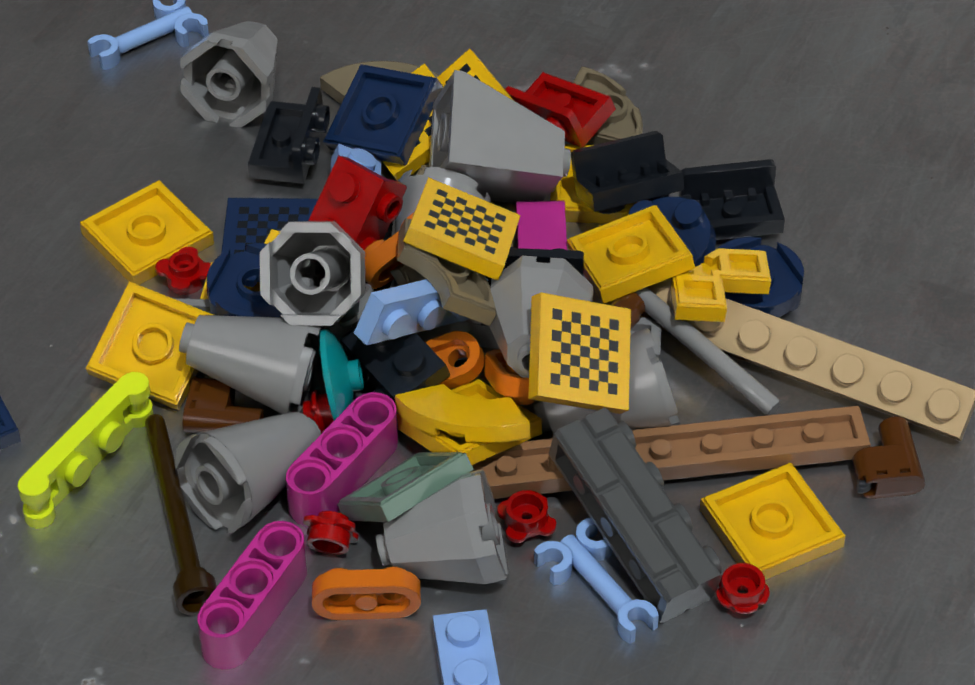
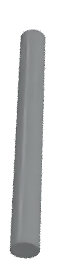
M647 287L635 291L644 301L645 312L764 414L773 415L782 403L780 399L686 320H675L673 309Z

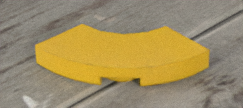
M444 384L395 395V405L399 415L414 427L438 436L440 430L451 436L465 437V441L469 443H505L524 440L530 437V421L511 397L495 399L470 398L453 392Z

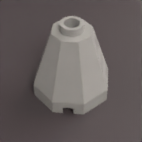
M245 21L210 33L188 49L180 58V70L184 68V76L180 80V92L204 120L218 123L219 117L233 120L229 126L242 128L264 113L270 102L273 101L277 62V37L266 24Z
M335 221L288 222L279 232L280 234L259 252L260 295L269 305H274L282 313L280 316L289 325L333 326L365 295V251Z
M521 256L502 271L499 280H491L490 290L496 308V316L489 327L506 363L521 377L529 378L532 296L542 292L590 302L593 300V285L563 258H550V263L536 262L537 257Z
M484 469L461 475L390 522H384V534L376 536L382 565L384 567L392 565V567L403 568L418 578L477 584H489L506 580L509 568L504 537L500 523L496 522L493 511L496 510V505Z

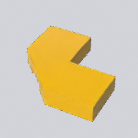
M718 248L704 256V262L696 266L695 269L672 277L670 290L675 320L725 322L727 312L725 292L769 295L771 276L766 251Z

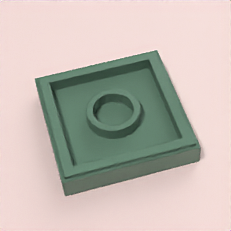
M417 453L342 498L337 505L341 513L346 515L349 520L390 522L453 480L474 469L466 453Z

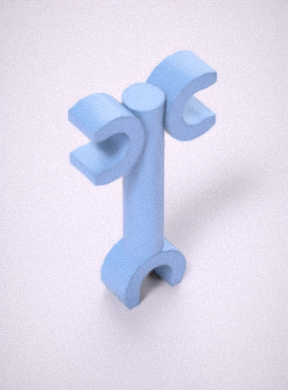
M152 0L156 20L117 37L106 34L91 37L87 41L89 55L91 57L99 55L101 69L108 70L119 64L121 54L174 31L176 42L182 47L189 46V32H198L203 38L209 35L207 19L203 15L193 13L186 6V0H173L174 5L171 6L163 5L159 0Z
M586 518L579 523L576 529V537L570 534L560 542L546 541L539 544L534 550V564L536 567H540L549 561L558 562L559 564L550 568V582L555 586L563 584L571 577L573 565L618 616L617 631L623 641L629 644L635 642L636 627L631 621L641 620L652 631L658 628L659 614L656 607L646 600H632L598 562L609 558L613 551L604 538L599 541L589 539L598 534V528L591 518Z

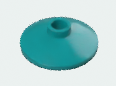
M329 328L320 331V355L327 398L333 420H335L353 402L354 391L364 390V381L359 359L348 361L338 339Z

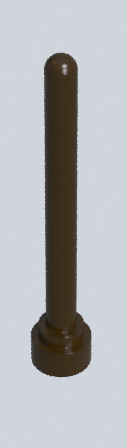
M152 414L147 417L145 427L180 571L173 584V593L177 609L181 613L197 616L201 607L216 589L217 585L214 576L200 565L183 492L180 487L178 471L175 468V459L165 419L159 414Z

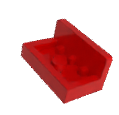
M544 72L541 73L526 92L510 86L505 88L515 102L564 130L565 141L581 148L588 143L616 110L610 96Z
M338 155L308 221H335L365 250L373 242L384 239L391 222L397 218L402 209V198L407 186L399 181L386 179L348 157Z

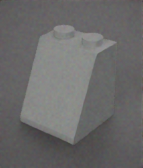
M454 70L433 103L429 167L450 169L471 177L478 183L476 191L483 197L488 193L491 201L516 204V201H543L550 192H554L558 182L563 177H567L571 163V151L564 148V130L468 73Z

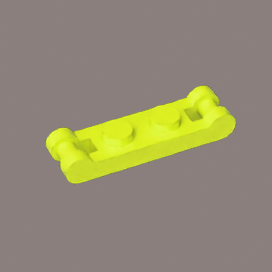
M130 372L123 375L21 476L18 481V491L21 501L24 502L22 510L27 525L35 529H42L51 525L56 518L55 507L75 487H79L87 481L92 470L109 453L115 452L121 446L125 436L133 428L145 427L147 417L154 414L152 402L148 399L150 396V385L147 376L140 372Z

